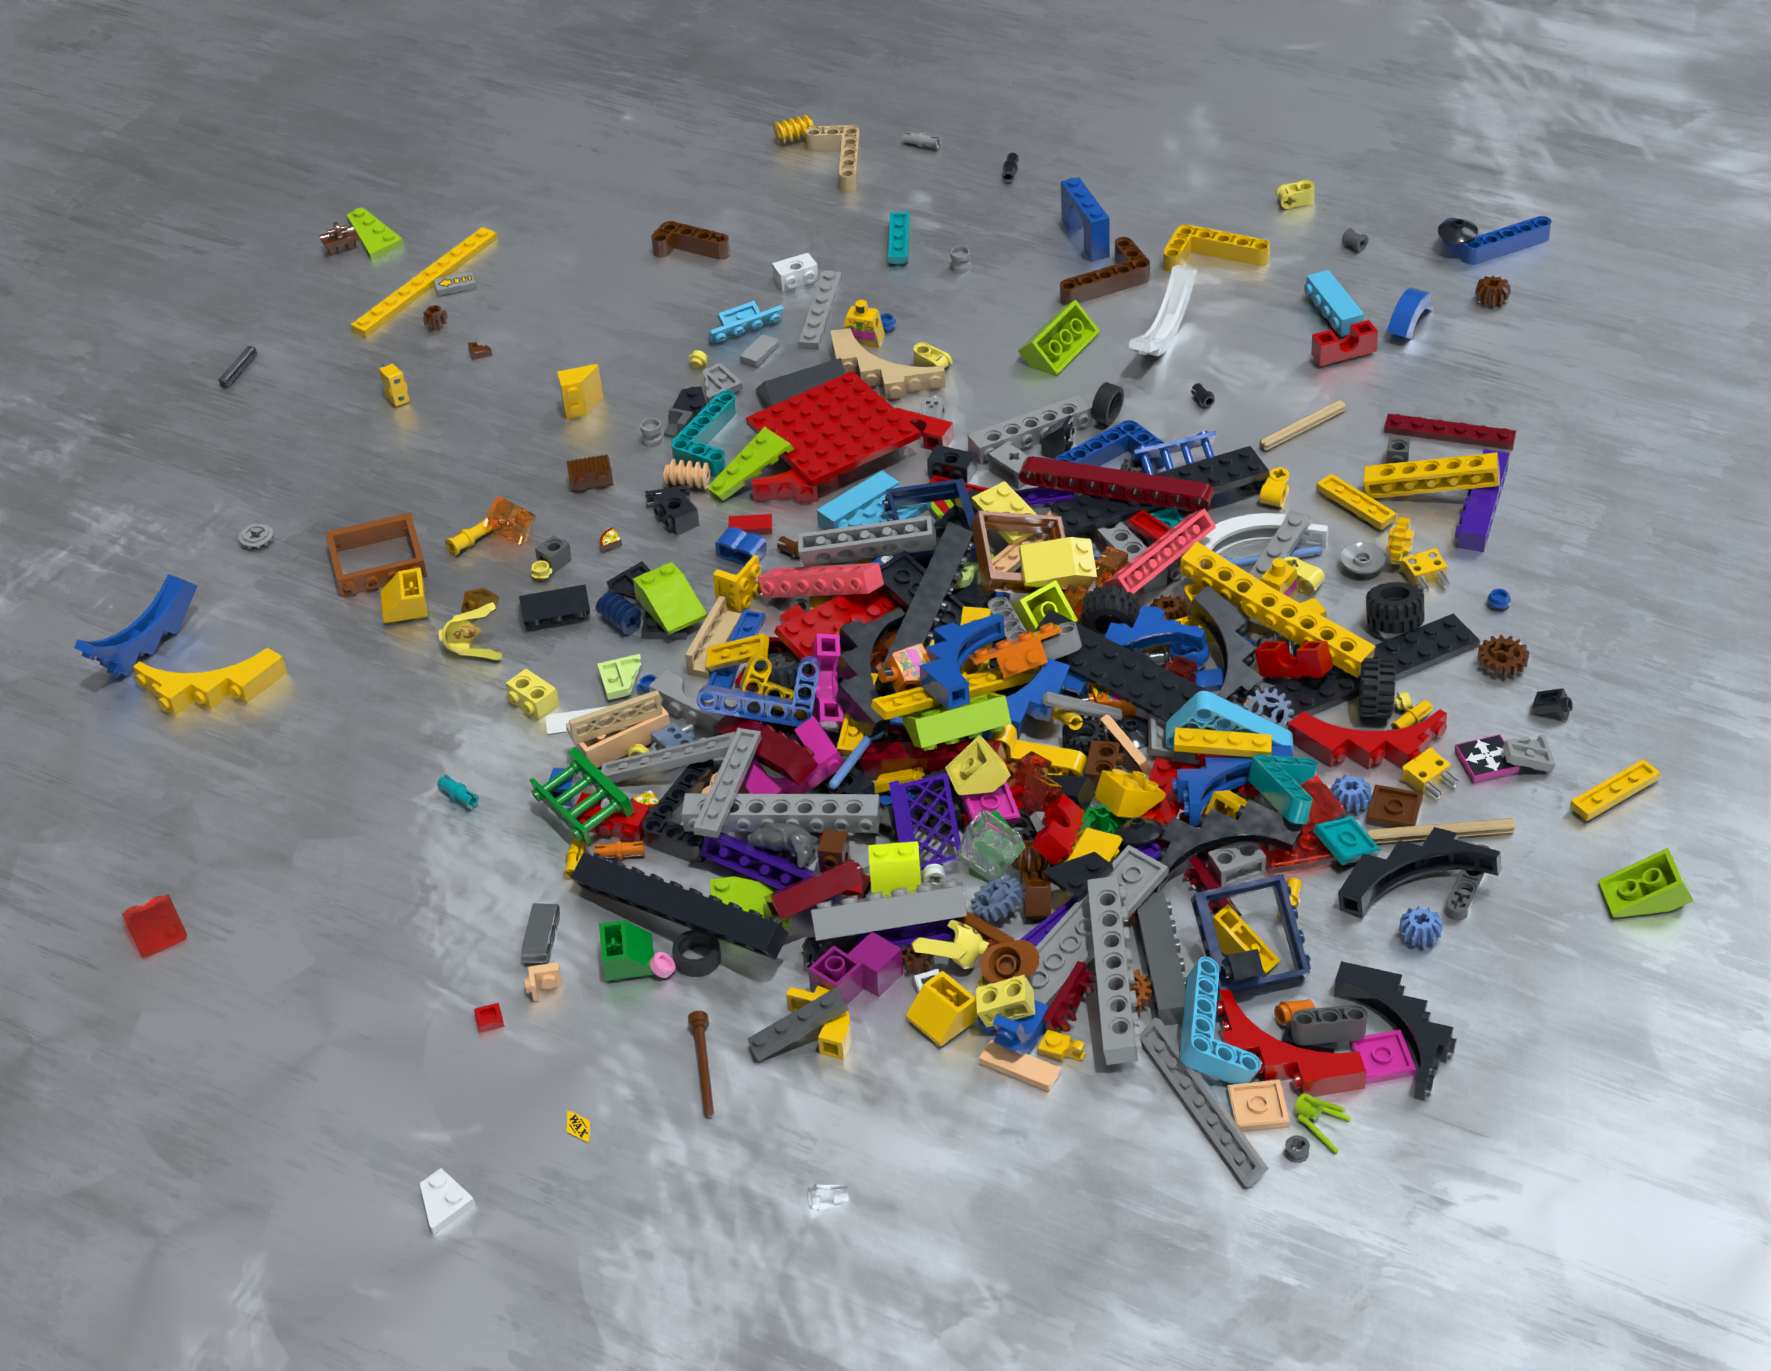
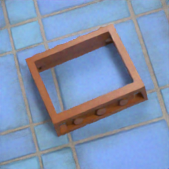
M988 510L978 511L971 522L983 591L1031 594L1042 588L1024 586L1022 573L997 572L993 570L986 530L1048 534L1049 540L1065 538L1061 516L990 512ZM1061 589L1064 596H1067L1070 590Z
M411 513L325 532L341 597L385 587L398 571L421 568L423 578L428 577ZM410 535L416 558L342 574L337 552Z

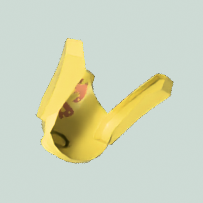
M494 602L453 616L443 629L439 630L440 643H444L447 649L456 652L458 655L501 660V651L477 647L470 648L472 641L481 634V628L473 625L467 619L486 617L491 611L496 610Z
M952 919L947 926L955 931L954 943L921 937L911 943L913 952L949 957L965 970L974 967L979 955L982 956L990 944L983 941L981 934L974 928Z

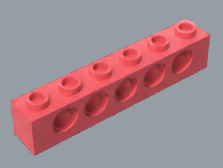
M1205 508L1188 515L1103 584L1108 585V587L1116 585L1120 589L1123 587L1126 589V592L1134 594L1189 550L1196 542H1199L1216 528Z
M879 563L773 568L758 577L763 598L869 594L884 585Z

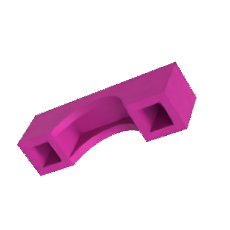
M816 634L811 644V655L819 661L820 670L814 700V717L825 732H838L844 722L843 707L835 700L838 691L836 667L840 656V635ZM812 665V673H813L816 669H815V667Z

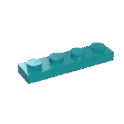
M890 212L888 264L899 265L908 263L910 212Z

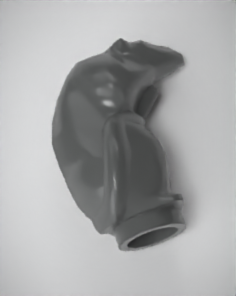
M780 822L764 823L763 828H757L755 832V847H759L763 851L766 848L776 852L788 850L794 858L797 857L799 869H802L813 856L812 836L798 825Z

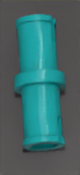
M448 775L439 778L438 787L447 792L451 799L460 801L470 809L478 804L479 797L469 791L465 784L456 782Z

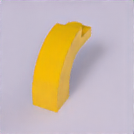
M817 986L814 993L804 989L790 987L786 993L788 1011L794 1012L830 990ZM848 1011L824 1024L818 1036L820 1054L841 1060L845 1059L851 1045Z

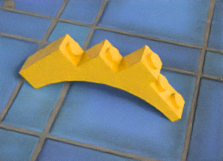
M269 648L238 664L207 672H167L152 668L140 661L133 666L136 683L140 687L147 688L158 697L157 703L162 710H167L174 715H177L194 701L212 709L230 695L248 703L287 674L283 656Z

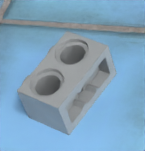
M1237 842L1208 852V868L1222 887L1230 886L1266 874V855L1257 843Z

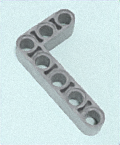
M996 597L989 601L988 608L991 609V615L1000 613L1004 616L1005 637L1002 640L1009 639V641L1018 639L1019 634L1027 632L1006 597ZM1062 623L1058 625L1061 627V633L1041 640L1047 658L1055 660L1076 652L1082 647L1075 623Z

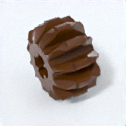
M1485 276L1484 279L1478 281L1477 288L1475 289L1478 303H1484V306L1491 305L1492 307L1495 305L1502 306V304L1507 303L1511 292L1508 280L1502 279L1501 276Z
M1171 594L1168 597L1161 595L1160 599L1155 598L1153 603L1150 604V607L1156 606L1165 611L1166 620H1176L1188 616L1185 601L1180 600L1179 596L1173 598Z
M1032 839L1017 841L1011 845V865L1016 870L1021 872L1028 871L1029 873L1039 872L1040 870L1044 871L1050 866V861L1032 847L1034 842Z

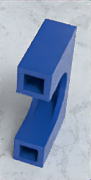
M1079 177L1061 181L1062 222L1069 231L1083 227L1084 252L1091 262L1109 258V216Z

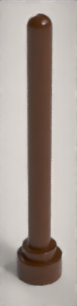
M694 1011L688 1015V1025L692 1032L695 1033L704 1115L710 1118L714 1115V1105L705 1032L709 1027L708 1014L704 1011Z

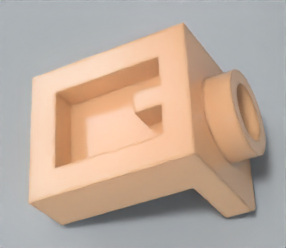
M558 962L528 967L529 977L525 978L527 993L532 992L533 1001H539L537 990L563 986Z

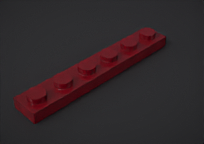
M1389 413L1384 426V433L1506 450H1513L1517 431L1507 428H1494L1485 425L1479 426L1462 422L1457 423Z

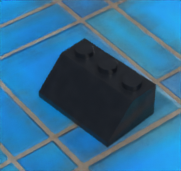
M586 584L519 596L524 624L528 623L529 627L542 625L543 620L551 619V623L564 621V617L573 615V619L587 617L586 613L590 612Z

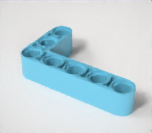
M1208 691L1196 693L1166 722V746L1173 750L1175 727L1191 729L1209 727L1217 731L1272 735V746L1291 745L1293 755L1292 732Z
M1206 956L1201 957L1187 976L1180 1059L1189 1068L1231 1084L1250 1083L1260 1070L1261 1062L1256 1055L1214 1039L1220 969L1214 959Z

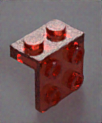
M1317 775L1300 785L1313 798L1308 822L1303 824L1301 835L1307 836L1311 834L1317 824L1345 818L1346 811L1343 805L1334 798L1329 787Z
M169 894L156 896L141 906H132L122 914L123 924L126 930L129 929L142 957H148L187 939L186 930Z

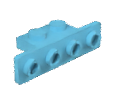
M755 301L718 313L717 318L722 326L710 331L708 341L710 343L715 341L721 342L729 336L741 335L746 330L758 329L763 324L775 323L782 318L784 308L780 305L760 312Z

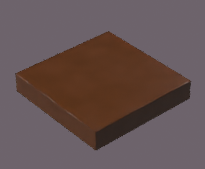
M1375 784L1366 816V824L1384 828L1416 826L1423 801V793Z

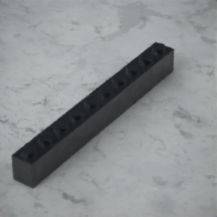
M948 522L881 668H884L889 657L894 652L921 643L926 651L924 643L929 645L934 634L931 628H937L941 616H938V613L943 614L948 602L944 599H950L954 586L951 584L957 583L961 573L958 568L963 569L968 558L965 556V553L969 555L974 545V542L970 541L973 535L972 531ZM879 676L877 677L874 685L877 690L889 695L896 693L891 682L882 683L879 680Z
M583 853L570 877L571 880L585 890L776 960L789 935L782 927L783 923L774 917L763 918L759 912L752 909L746 912L742 910V907L733 902H729L728 905L724 904L716 896L709 895V897H705L703 893L694 888H689V890L683 889L684 887L681 884L672 880L670 883L664 882L663 878L655 874L647 876L645 872L636 867L628 869L623 863L617 860L609 862L607 858L598 853H594L593 856Z

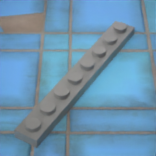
M1154 1018L1140 1034L1141 1041L1242 1183L1247 1187H1252L1269 1168L1197 1070L1187 1067L1181 1061L1180 1045L1160 1019Z

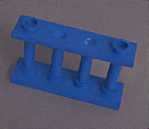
M1203 431L1196 436L1149 447L1147 445L1139 446L1133 451L1131 462L1141 461L1145 474L1153 475L1154 471L1149 458L1161 456L1167 471L1174 468L1170 456L1171 453L1182 451L1186 465L1194 463L1190 450L1192 448L1202 446L1206 459L1214 457L1211 444L1214 443L1217 433L1216 431Z

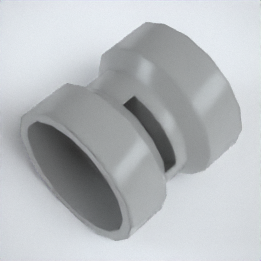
M965 246L953 247L950 251L952 259L951 270L955 273L968 272L971 268L969 260L970 249Z
M656 418L644 419L640 423L642 443L647 447L659 446L663 441L662 433L660 432V421Z

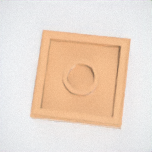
M1280 1080L1227 1085L1233 1120L1242 1132L1290 1127Z

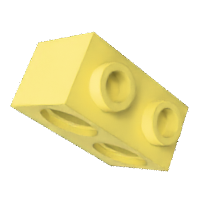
M528 669L523 670L506 682L508 700L538 720L560 706L557 689Z
M1025 975L976 988L977 1014L987 1028L994 1026L993 1021L997 1014L1011 1020L1034 1015V990Z

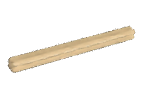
M1512 818L1370 829L1367 834L1376 844L1398 842L1399 840L1405 842L1426 840L1434 827L1456 832L1458 837L1513 833L1515 823Z

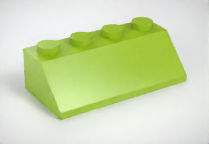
M1075 299L1062 307L1018 352L1030 367L1056 376L1100 330Z
M995 693L972 697L969 704L951 710L942 705L901 716L914 746L923 748L924 751L937 748L938 743L954 744L960 742V737L976 738L979 735L982 736V731L998 732L1004 730L1005 725L1012 724L1005 695Z

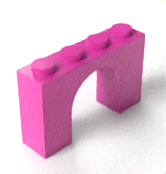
M814 716L794 730L803 744L814 752L813 758L819 765L800 785H797L785 777L773 778L768 776L764 768L754 757L743 780L750 794H805L840 769L845 761Z

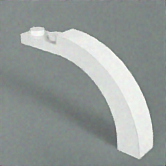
M1180 265L1172 266L1166 294L1153 325L1143 336L1130 340L1129 348L1135 349V353L1160 356L1169 347L1185 314L1197 269Z
M1261 513L1227 519L1215 524L1216 528L1202 538L1199 543L1221 555L1241 545L1255 542H1270L1285 520L1286 514ZM1310 524L1297 545L1326 548L1328 526Z

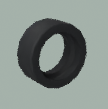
M1108 382L1100 386L1091 408V416L1094 420L1108 425L1116 420L1124 401L1123 388Z
M692 929L679 935L673 943V960L677 970L683 975L702 977L716 970L721 963V949L717 938ZM693 947H705L711 950L710 954L700 959H688L682 956L685 951Z

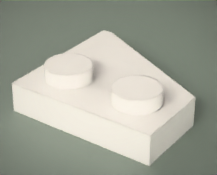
M442 1168L420 1183L433 1235L475 1205L474 1198Z

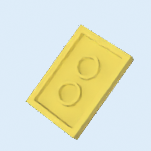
M1005 481L971 497L970 501L977 511L988 510L990 512L1030 513L1037 515ZM997 531L1011 546L1037 534Z

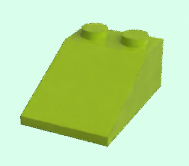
M673 562L633 578L636 600L668 635L707 618L705 609L684 574Z
M1668 848L1598 880L1614 918L1669 912L1694 901L1680 868Z
M735 876L709 879L711 895L721 899L724 904L728 905L729 902H733L742 907V910L746 912L752 909L759 912L763 918L773 917L764 896L780 889L766 883ZM789 917L780 920L783 923V928L790 927Z

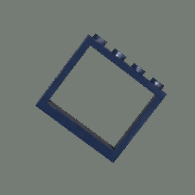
M963 479L886 489L885 500H882L883 511L888 514L887 521L899 520L896 507L955 499L963 528L972 531L971 522L975 517ZM975 544L969 555L965 553V556L968 557L966 563L978 561ZM935 550L908 554L923 568L927 569Z
M1283 874L1194 893L1191 897L1205 956L1214 959L1219 965L1217 997H1219V990L1230 989L1231 993L1234 994L1302 979L1310 974L1311 966L1309 962L1311 959L1308 954L1305 955L1303 948L1305 944L1304 934L1302 930H1298L1296 922L1298 920V912L1296 906L1291 904L1289 897L1291 895V887H1288ZM1273 889L1295 970L1228 985L1227 979H1224L1221 973L1223 958L1208 903Z

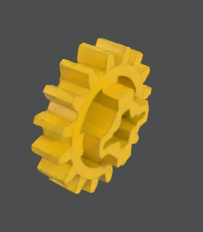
M1398 517L1397 524L1389 531L1386 552L1391 554L1390 564L1401 566L1402 558L1405 555H1409V553L1411 554L1414 531L1409 529L1411 524L1410 518Z

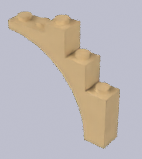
M851 328L830 331L834 360L841 358L845 373L853 371L870 387L882 386L885 400L906 398L907 392L945 387V370L943 366L915 367L895 364L883 360L864 349L854 338Z

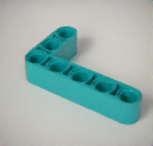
M724 390L719 392L672 440V455L677 465L680 460H684L685 466H687L688 461H692L693 467H695L696 462H700L701 468H703L706 462L709 465L710 476L717 477L727 467L725 452L707 444L737 414L736 397L733 391Z
M1254 755L1248 780L1288 821L1296 824H1307L1313 798L1303 788H1312L1314 786L1318 762L1304 757Z

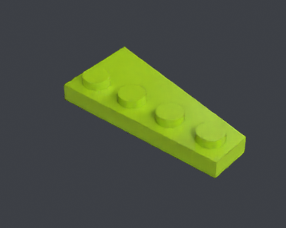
M363 207L346 214L350 226H353L359 241L362 242L371 260L404 245L403 239Z
M764 427L710 483L707 489L717 498L724 501L742 488L747 479L757 477L762 473L760 471L769 463L773 465L779 460L778 456L785 451L789 453L794 448L789 442Z

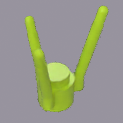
M1303 1093L1297 1099L1294 1111L1299 1114L1297 1120L1304 1123L1334 1153H1338V1148L1333 1145L1310 1119H1318L1322 1111L1347 1122L1351 1121V1117L1342 1114L1346 1112L1344 1107Z

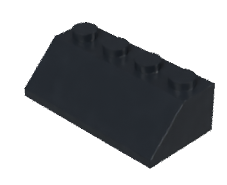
M841 358L764 381L756 388V392L768 408L845 374Z

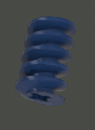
M610 590L597 601L595 610L618 629L622 630L623 633L633 634L640 627L641 610L618 594L617 591Z

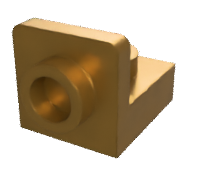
M486 588L465 591L461 612L466 613L494 602V605H498L499 596Z

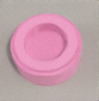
M664 952L656 953L650 960L652 971L659 977L667 978L676 969L672 957Z

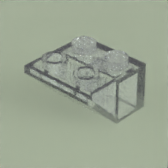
M982 808L967 826L956 858L989 881L998 880L1026 846L1018 832Z

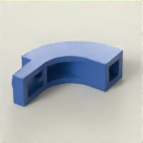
M1408 288L1400 297L1393 311L1387 332L1411 339L1424 309L1432 311L1434 302L1429 301L1431 293Z
M1034 1000L1035 1014L1016 1020H1011L997 1014L993 1025L998 1033L993 1042L1018 1054L1028 1053L1038 1043L1046 1030L1042 1018L1049 1009V1005Z

